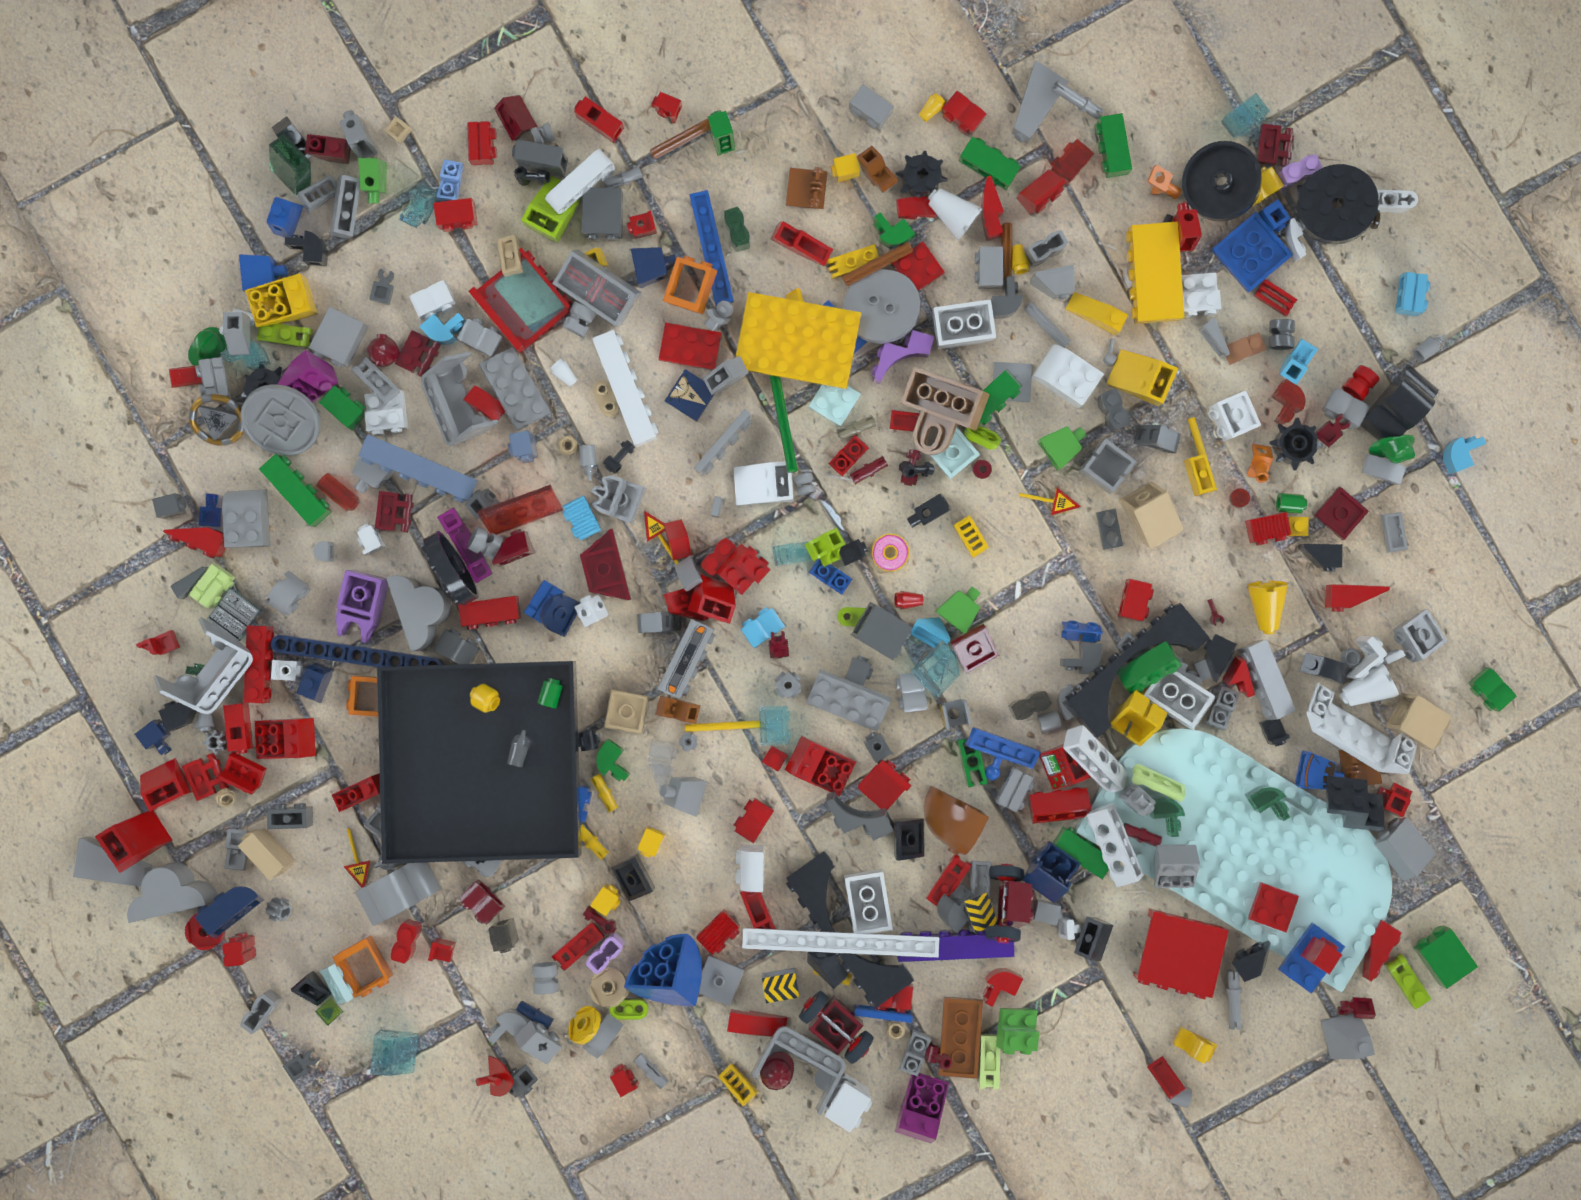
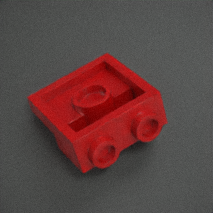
M741 543L716 573L743 595L754 581L759 584L771 569L767 567L769 564L767 560L762 556L756 557L758 552L750 545L746 548Z

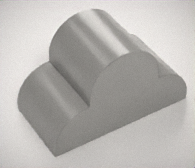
M398 575L387 577L386 579L411 652L427 649L436 638V625L445 622L451 614L452 602L450 597L442 589L421 586L418 581L410 577Z
M178 862L169 863L149 871L144 876L141 884L142 896L133 900L128 908V923L203 906L215 901L214 898L218 894L210 883L201 880L195 881L192 871L186 865Z
M428 862L408 863L357 890L355 893L372 926L403 912L442 888Z

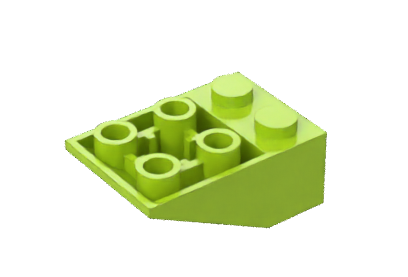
M550 176V182L544 184L530 202L521 222L525 227L558 244L583 195L567 210L558 214L545 198L561 180Z

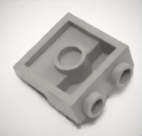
M1428 609L1420 611L1414 617L1393 629L1395 641L1402 645L1405 650V657L1411 660L1412 663L1424 660L1447 642Z

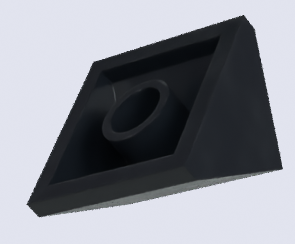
M894 818V857L897 861L924 857V818Z
M638 853L611 867L628 901L654 891L655 886Z

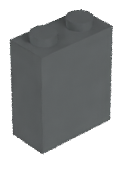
M517 139L516 145H513L512 157H514L518 167L522 166L531 172L546 170L549 171L550 175L565 178L568 158L563 148Z
M590 188L583 194L582 234L584 238L590 241H597L598 238H606L607 241H617V238L622 239V189Z
M870 602L850 635L887 658L894 660V658L899 656L903 643L910 638L913 627Z

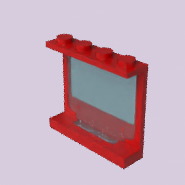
M522 247L519 249L523 267L522 273L505 277L501 269L478 289L472 287L468 291L519 353L570 313V304L572 303L565 294L561 296L557 291L559 288L552 284L554 280L549 281L545 275L548 273L541 265L537 267L533 262L535 257L529 250L525 252Z

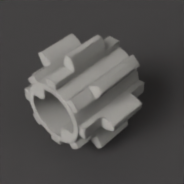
M214 730L213 734H206L207 739L203 742L207 746L206 751L212 750L214 754H219L220 750H227L226 732L219 733V730Z
M277 897L272 898L267 903L266 913L270 915L269 919L275 922L277 920L281 922L287 920L291 916L292 906L288 904L289 900L283 897L281 899Z

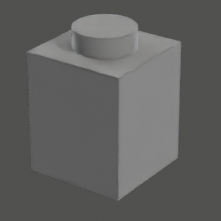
M1035 899L1033 919L1057 925L1063 915L1061 906L1058 903Z

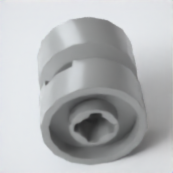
M574 302L570 309L571 316L566 317L562 326L568 331L584 338L589 330L588 323L593 322L596 313L588 307Z
M477 526L470 537L467 549L476 553L481 551L483 556L493 560L501 546L503 537L494 533L489 535L487 530Z
M543 962L532 965V975L536 978L533 982V993L542 995L558 992V979L555 978L558 975L557 963Z

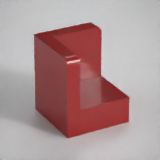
M440 938L435 939L431 945L428 961L432 962L434 959L451 962L456 942Z

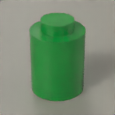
M1279 493L1277 496V512L1302 514L1303 510L1307 509V499H1305L1304 495Z
M549 678L548 681L544 680L538 704L557 708L563 687L560 685L559 680Z

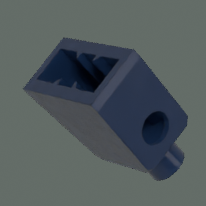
M661 247L631 249L639 288L668 278L667 268L674 267L676 261L675 254L664 256Z
M319 663L308 666L302 676L297 694L321 704L334 669Z

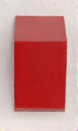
M682 519L664 523L663 526L672 560L690 556L689 538Z

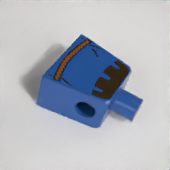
M1302 750L1294 784L1300 788L1326 789L1327 776L1344 777V773L1335 771L1337 766L1335 762Z

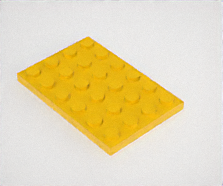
M748 292L736 357H741L746 369L750 372L847 389L862 313Z

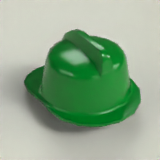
M208 327L200 331L188 350L190 363L194 366L199 365L198 360L220 357L227 347L224 335L220 334L219 329L216 327Z
M1409 434L1382 438L1370 446L1369 454L1381 458L1387 457L1395 464L1415 458L1413 448L1415 438Z

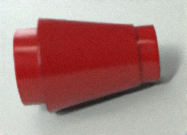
M906 591L895 593V607L900 608V610L923 606V594Z

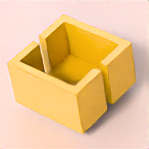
M1135 690L1114 711L1110 724L1112 728L1123 735L1129 722L1132 721L1126 737L1140 747L1162 727L1168 712L1154 702L1150 704V700Z

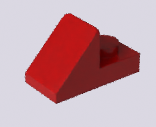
M1237 655L1231 662L1222 681L1227 685L1236 683L1238 691L1249 698L1255 695L1246 660Z

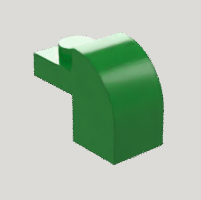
M881 212L874 216L873 226L878 233L882 232L878 241L883 246L895 249L914 239L915 233L905 219L891 227Z
M607 739L600 748L596 758L597 767L603 776L610 770L613 778L618 781L621 779L625 781L631 773L616 763L624 749L611 739Z

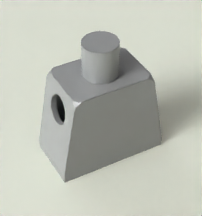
M351 110L344 112V119L340 121V125L348 145L357 157L369 158L377 154L375 145L360 117Z
M359 456L352 471L354 475L360 478L354 488L363 494L370 485L380 489L396 471L392 470L391 473L379 469L381 465L373 462L372 465L362 462V457Z
M672 777L669 785L661 786L660 795L665 797L664 804L697 817L707 781L697 777Z

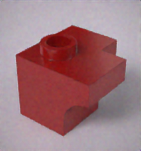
M1393 782L1390 790L1379 787L1376 794H1383V807L1385 811L1397 817H1403L1411 802L1410 797L1413 791Z

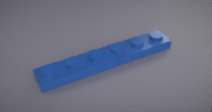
M708 190L689 194L705 262L712 264V268L717 270L712 286L715 306L721 301L733 303L734 299Z

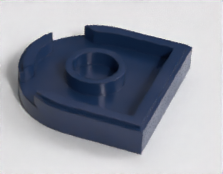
M556 594L550 597L541 610L540 618L543 626L565 637L577 616L575 606L581 602L564 594Z

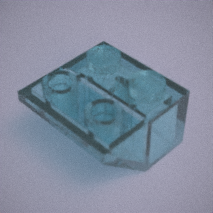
M380 1029L374 1035L370 1074L393 1076L414 1073L418 1033Z

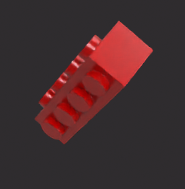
M247 625L246 648L250 651L253 661L244 675L243 703H270L272 696L271 668L273 650L271 641L274 638L273 626Z

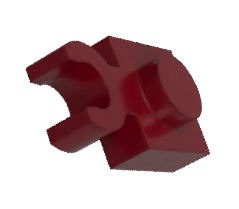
M1342 413L1336 417L1334 423L1329 420L1315 432L1318 439L1328 448L1343 436L1341 430L1349 428L1351 424L1350 420L1346 423L1340 422L1343 418Z
M781 631L780 636H775L774 632H771V640H769L770 658L789 657L788 639H785V632Z

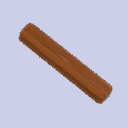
M1007 222L1002 224L1003 234L1001 236L1004 280L1007 276H1012V223Z

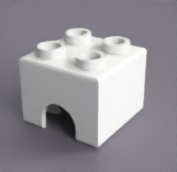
M843 1073L825 1107L827 1110L824 1112L825 1117L848 1132H851L853 1128L857 1129L862 1120L860 1116L864 1111L867 1112L872 1105L869 1088Z

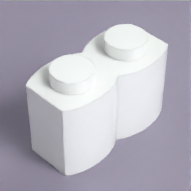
M444 280L409 296L418 317L422 320H427L430 316L436 315L440 311L448 312L456 304L449 286Z

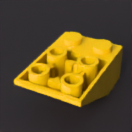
M301 273L245 290L256 327L301 320L318 314L308 280Z
M1121 349L1106 385L1159 407L1166 399L1178 368L1161 360Z

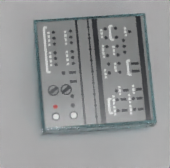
M229 588L207 619L227 630L238 641H241L246 634L247 625L252 626L263 610L233 588Z

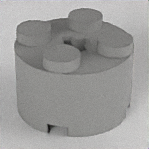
M290 571L284 574L286 576L284 581L280 579L267 595L268 599L265 600L266 603L284 616L290 615V613L293 614L299 607L297 602L305 598L311 591L307 583Z

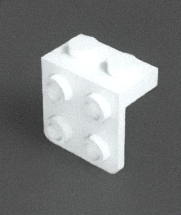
M1359 636L1354 640L1366 656L1360 660L1357 666L1349 669L1346 678L1363 679L1370 673L1368 670L1384 662V657L1388 654L1382 648L1383 643L1377 637Z

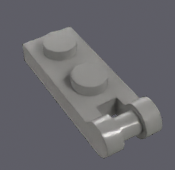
M367 357L361 360V364L351 368L353 373L385 404L400 393L399 389Z

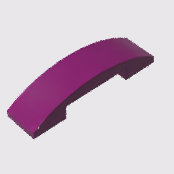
M453 507L437 517L439 522L453 541L475 583L492 575L493 572L482 552L476 553L467 549L472 534L456 509Z

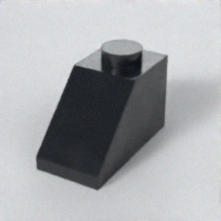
M1343 544L1298 545V549L1316 568H1323V572H1336V568H1342Z
M1215 634L1212 640L1209 639L1204 646L1206 650L1204 658L1212 679L1216 683L1237 646L1236 643Z
M807 953V963L833 989L848 977L834 953Z

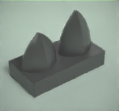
M1116 508L1096 512L1103 550L1123 546Z

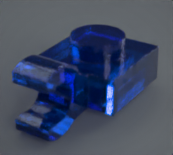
M206 493V507L200 506L199 526H221L222 508H216L218 494Z

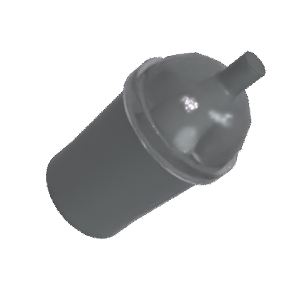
M522 730L521 735H516L511 740L512 744L507 764L518 767L523 766L528 748H530V741L525 736V730Z

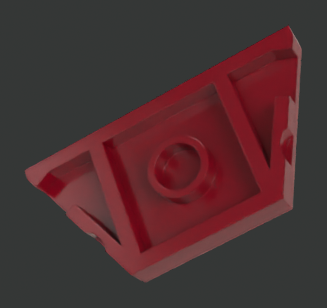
M612 528L580 554L588 589L591 593L632 600Z

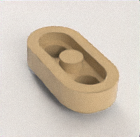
M605 380L597 381L593 386V393L604 416L609 418L618 415L620 407L612 387ZM604 386L606 388L605 392L600 393L599 388ZM612 404L613 409L607 410L606 406Z

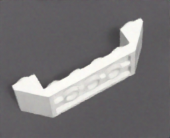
M1319 683L1316 684L1306 713L1312 732L1378 772L1408 774L1410 772L1418 745L1417 742L1402 733L1394 739H1390L1334 705L1332 700L1335 693Z

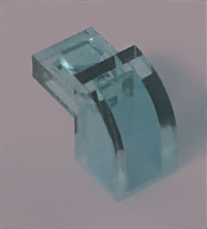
M420 183L411 192L410 204L401 212L399 220L415 228L421 223L426 224L434 210L433 203L436 202L438 191Z
M251 339L250 355H230L228 347L226 351L221 352L223 360L229 363L243 358L246 367L251 370L258 369L259 364L264 366L271 364L263 346Z
M808 541L772 547L775 567L811 561V556L804 545Z

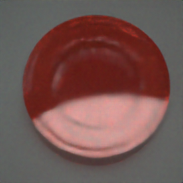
M1238 488L1231 492L1229 501L1234 507L1241 508L1249 503L1250 494L1247 490Z

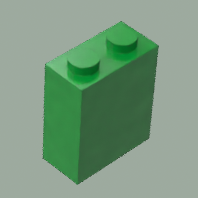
M1444 925L1436 927L1428 937L1419 939L1413 947L1437 983L1445 989H1448L1478 968L1453 930Z

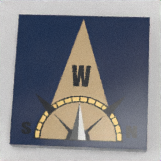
M685 369L666 397L665 402L697 422L715 394L711 395L706 383Z

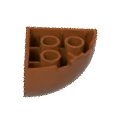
M933 786L930 787L924 801V817L932 834L942 843L949 846L948 851L956 855L959 852L963 855L968 854L981 835L989 817L983 811Z

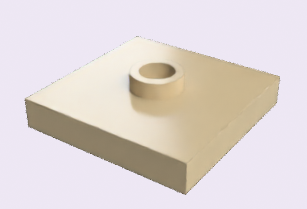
M611 689L604 727L642 734L649 696Z

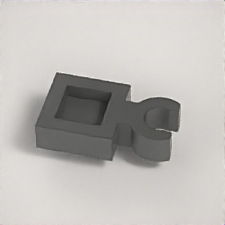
M380 269L378 271L380 281L373 282L369 300L390 305L394 286L389 283L394 279V273L390 271L389 276L385 278L383 276L384 270Z
M314 1048L308 1050L304 1057L300 1053L282 1066L293 1082L311 1070L309 1065H314L320 1060V1057L311 1059L310 1054L314 1051Z

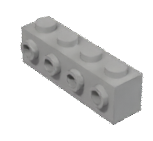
M1258 640L1238 649L1240 656L1246 660L1255 696L1259 699L1262 713L1266 719L1277 720L1296 711L1268 640Z

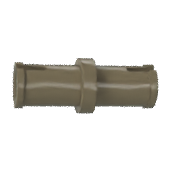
M870 415L857 422L856 420L852 421V424L836 431L840 441L855 434L858 436L867 429L876 427L873 416Z

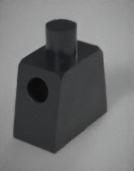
M940 493L914 509L916 513L909 516L907 520L912 528L920 523L925 526L952 509L943 494ZM929 509L931 514L925 517L923 511Z

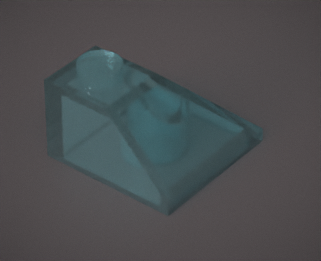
M943 640L935 645L911 670L937 699L960 675L956 653Z

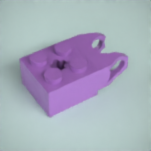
M345 570L336 607L338 608L336 614L338 636H345L350 625L355 622L360 626L362 642H370L374 631L379 626L388 589L386 578L357 570Z

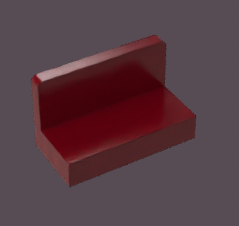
M520 95L503 97L494 107L512 141H516L525 132L531 131L532 128H538Z

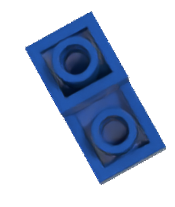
M820 559L816 560L808 572L841 595L853 580L831 564L824 567Z

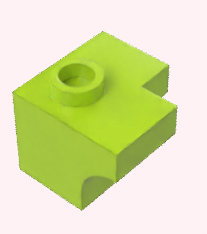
M836 527L804 545L813 562L820 559L825 567L841 559L839 551L845 545V542Z

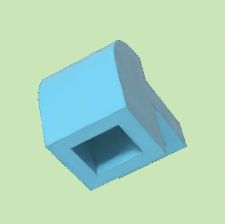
M457 313L444 325L433 314L419 327L433 341L442 345H449L457 341L453 334L461 331L466 320Z
M1301 338L1283 362L1279 371L1280 375L1297 385L1308 370L1307 365L1318 351V348Z
M1475 436L1467 439L1460 437L1447 444L1443 453V460L1449 474L1474 465L1469 450L1485 445L1484 437L1477 439Z

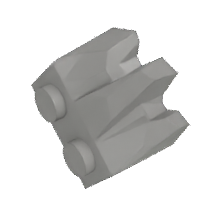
M612 475L603 477L604 488L594 486L591 492L599 497V500L594 501L591 506L599 512L633 524L646 488Z

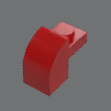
M1007 968L994 969L985 978L986 982L991 985L985 988L983 1000L987 1005L993 1007L1001 990L1016 996L1023 977Z

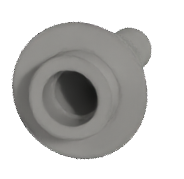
M199 712L195 729H199V732H211V729L215 728L211 713L202 714Z

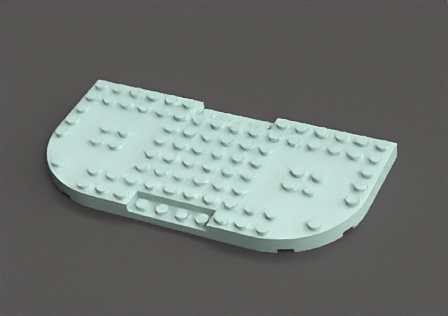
M1168 728L1158 730L1140 747L1135 743L1127 747L1123 751L1124 755L1118 760L1127 771L1125 788L1130 783H1133V767L1140 764L1185 785V798L1182 802L1168 798L1158 791H1153L1143 784L1138 785L1156 801L1154 810L1149 815L1141 816L1130 809L1118 797L1124 790L1110 792L1105 791L1100 786L1090 802L1091 811L1114 803L1122 824L1126 822L1138 828L1143 827L1153 834L1162 836L1160 845H1196L1200 866L1194 887L1169 889L1257 942L1263 943L1269 940L1271 943L1270 950L1286 958L1311 922L1316 924L1346 946L1341 952L1342 957L1330 975L1326 973L1322 979L1323 982L1343 992L1368 950L1371 936L1375 933L1379 922L1385 920L1390 907L1392 896L1391 871L1388 861L1374 845L1377 841L1368 830L1344 828L1342 815L1327 813L1326 802L1297 787L1295 784L1256 762L1253 758L1211 734L1198 730L1192 731L1186 728ZM1085 816L1076 825V833L1097 845L1093 829L1088 824V817ZM1103 824L1104 828L1109 831L1108 827ZM1128 836L1142 872L1154 879L1156 847L1144 842L1139 843L1136 839ZM1111 843L1112 847L1116 849L1115 844ZM1260 882L1299 896L1287 933L1248 919Z

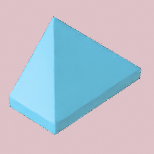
M940 617L917 619L911 630L912 636L940 652L944 650L951 639Z

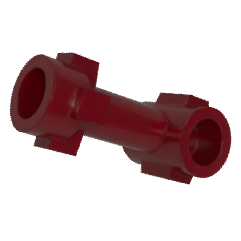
M909 449L906 458H909V462L916 466L917 460H921V451ZM915 474L912 478H906L902 475L901 483L907 486L916 485L918 474Z
M590 905L582 914L587 921L592 919L603 926L605 934L614 933L617 929L615 920H606L596 913V910Z
M929 1044L925 1052V1060L930 1063H938L941 1069L950 1068L952 1060L948 1057V1054L942 1053L941 1055L939 1046Z

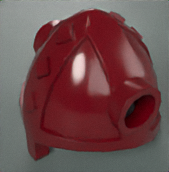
M377 334V338L373 339L366 349L371 361L375 366L380 367L393 364L400 354L396 342L387 337L386 334Z

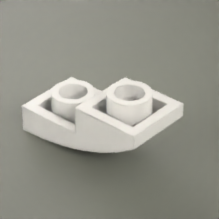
M1292 218L1286 223L1285 237L1288 249L1293 254L1291 257L1295 263L1307 254L1304 244L1298 240L1303 235V228L1295 218Z

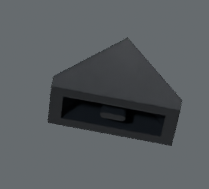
M314 971L310 972L291 988V992L316 1006L320 1005L332 994Z

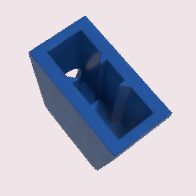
M275 197L266 222L273 234L284 238L292 237L304 206Z
M239 255L242 291L244 292L247 289L276 281L278 277L287 276L286 265H276V261L270 256Z

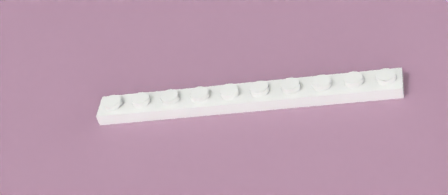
M743 928L742 948L939 957V937Z

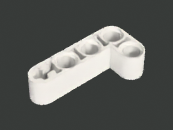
M600 149L596 150L547 194L545 200L558 214L563 213L600 179L604 182L605 179L610 178L615 172L614 163Z
M1377 190L1379 196L1378 210L1380 212L1405 213L1416 206L1418 202V196L1413 191ZM1384 198L1389 200L1390 205L1384 202ZM1338 199L1337 208H1341L1342 204L1339 202Z

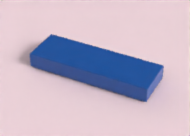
M854 1005V1016L912 1023L913 1015L911 1011L901 1013L890 1008L879 1010L875 1006Z

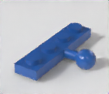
M976 727L972 728L966 745L970 748L995 756L992 765L987 766L985 769L986 777L989 780H996L1000 776L999 766L1003 759L1034 769L1041 753L1038 749Z

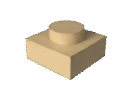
M397 116L393 118L384 130L386 134L400 145L412 131L411 127Z

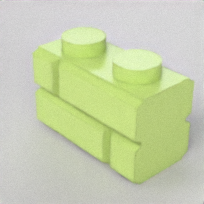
M211 563L189 593V596L206 608L217 607L223 599L221 596L224 592H228L233 587L234 582L232 581L235 577L218 564Z

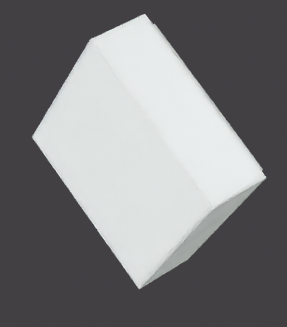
M1394 649L1388 652V655L1384 657L1383 664H1389L1405 657L1403 650Z

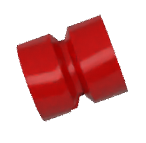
M1359 365L1352 373L1353 378H1348L1343 384L1342 389L1353 398L1363 401L1369 394V388L1373 389L1380 378L1372 369Z

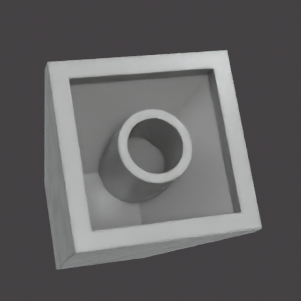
M1074 265L1035 272L1030 279V284L1052 299L1058 298L1059 301L1067 300L1075 292Z
M1353 1013L1320 1021L1330 1059H1360L1375 1055L1371 1036L1361 1018H1354Z

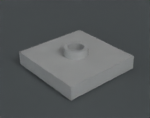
M709 955L702 970L699 994L730 1006L744 969Z

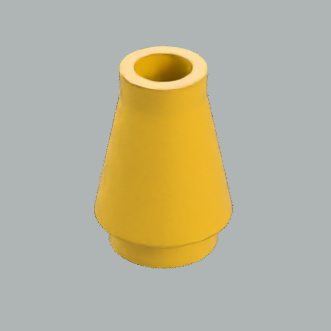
M935 92L929 96L918 115L927 122L942 110L946 104L945 100Z
M1017 244L1012 246V270L1014 274L1021 275L1029 272L1030 263L1023 245Z

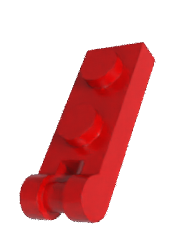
M954 854L926 896V899L938 907L943 894L949 897L956 890L972 864L967 861L964 862L960 859L959 855ZM955 866L961 868L959 873L953 871Z
M592 921L551 957L554 961L557 960L561 965L560 968L565 971L605 935ZM565 952L571 957L568 960L563 956Z

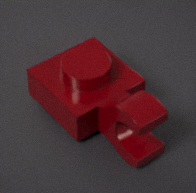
M1352 997L1351 1002L1340 1001L1341 1007H1337L1339 1015L1353 1013L1354 1018L1374 1019L1376 1016L1372 998Z

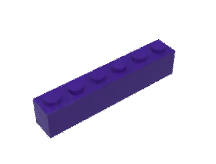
M960 929L958 933H951L950 930H940L937 934H931V931H921L920 934L912 935V932H901L900 935L939 937V957L897 956L898 962L1015 957L1014 942L1002 944L997 943L995 940L987 939L985 937L986 929L977 933L970 932L969 929Z

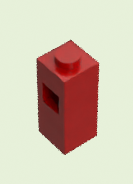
M586 96L575 105L574 113L576 118L614 144L624 130L623 122Z
M249 703L223 705L228 752L235 751V754L247 753V749L253 748Z

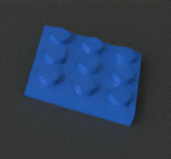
M1257 212L1253 213L1211 249L1247 293L1253 290L1293 255Z

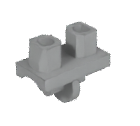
M721 301L715 308H710L707 311L709 318L704 324L712 331H715V329L719 330L722 325L729 324L732 320L729 317L733 312L732 304L728 301Z

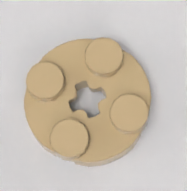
M605 968L602 972L594 974L591 979V986H589L592 1000L605 1008L619 1005L629 993L624 988L626 982L625 975L614 968ZM607 983H609L610 985L613 984L612 990L610 992H605L604 990L607 987Z

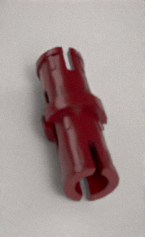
M882 455L869 464L865 463L864 467L849 475L856 485L869 476L873 477L876 472L889 465Z
M1126 822L1123 824L1127 836L1136 839L1139 843L1144 842L1157 847L1162 842V836L1147 831L1146 828H1138Z

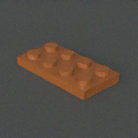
M944 997L940 1054H948V1057L952 1060V1065L948 1069L938 1067L939 1076L977 1079L983 1000Z

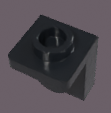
M857 539L842 546L839 554L846 566L865 558L868 549L864 541L860 542Z
M1266 719L1259 722L1267 744L1275 745V747L1281 746L1290 738V735L1286 734L1280 719Z

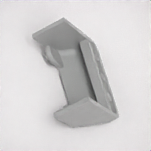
M470 352L443 357L421 377L423 390L442 437L448 446L456 445L484 434L498 424V420L488 421L481 414L475 416L472 407L463 401L467 395L462 384L467 375V368L463 362L471 356Z
M200 617L199 622L206 635L210 636V642L214 647L218 648L196 678L184 674L171 683L156 675L154 680L159 693L202 714H210L216 710L253 661V657L250 651L227 630Z
M782 1026L776 1030L765 1045L751 1071L752 1077L756 1079L764 1062L774 1052L787 1051L818 1069L814 1078L815 1084L824 1092L815 1109L821 1115L845 1071V1061L841 1056L789 1027Z

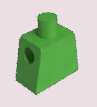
M358 158L360 189L368 194V204H379V193H386L387 162L378 158Z
M1066 426L1040 438L1037 443L1058 471L1082 449L1079 441L1086 437V433L1081 427L1072 432Z
M971 587L966 594L958 590L937 608L935 612L962 634H965L980 609V606L974 601L981 593L974 587Z

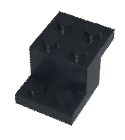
M1326 777L1327 813L1341 814L1344 828L1384 831L1383 794L1368 793V783L1364 779Z

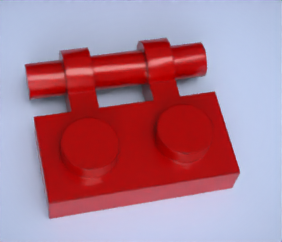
M214 753L206 755L209 761L207 764H204L203 759L199 758L182 766L196 801L216 794L217 791L214 786L219 784L221 790L229 788L228 784L218 779L219 774L222 772L219 766L221 763L219 759H216ZM211 768L216 777L213 780H211L210 775L207 771Z

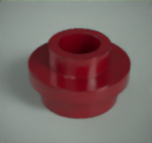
M979 460L973 465V474L977 478L985 479L990 476L992 466L988 461ZM980 466H984L986 468V471L984 473L979 471Z

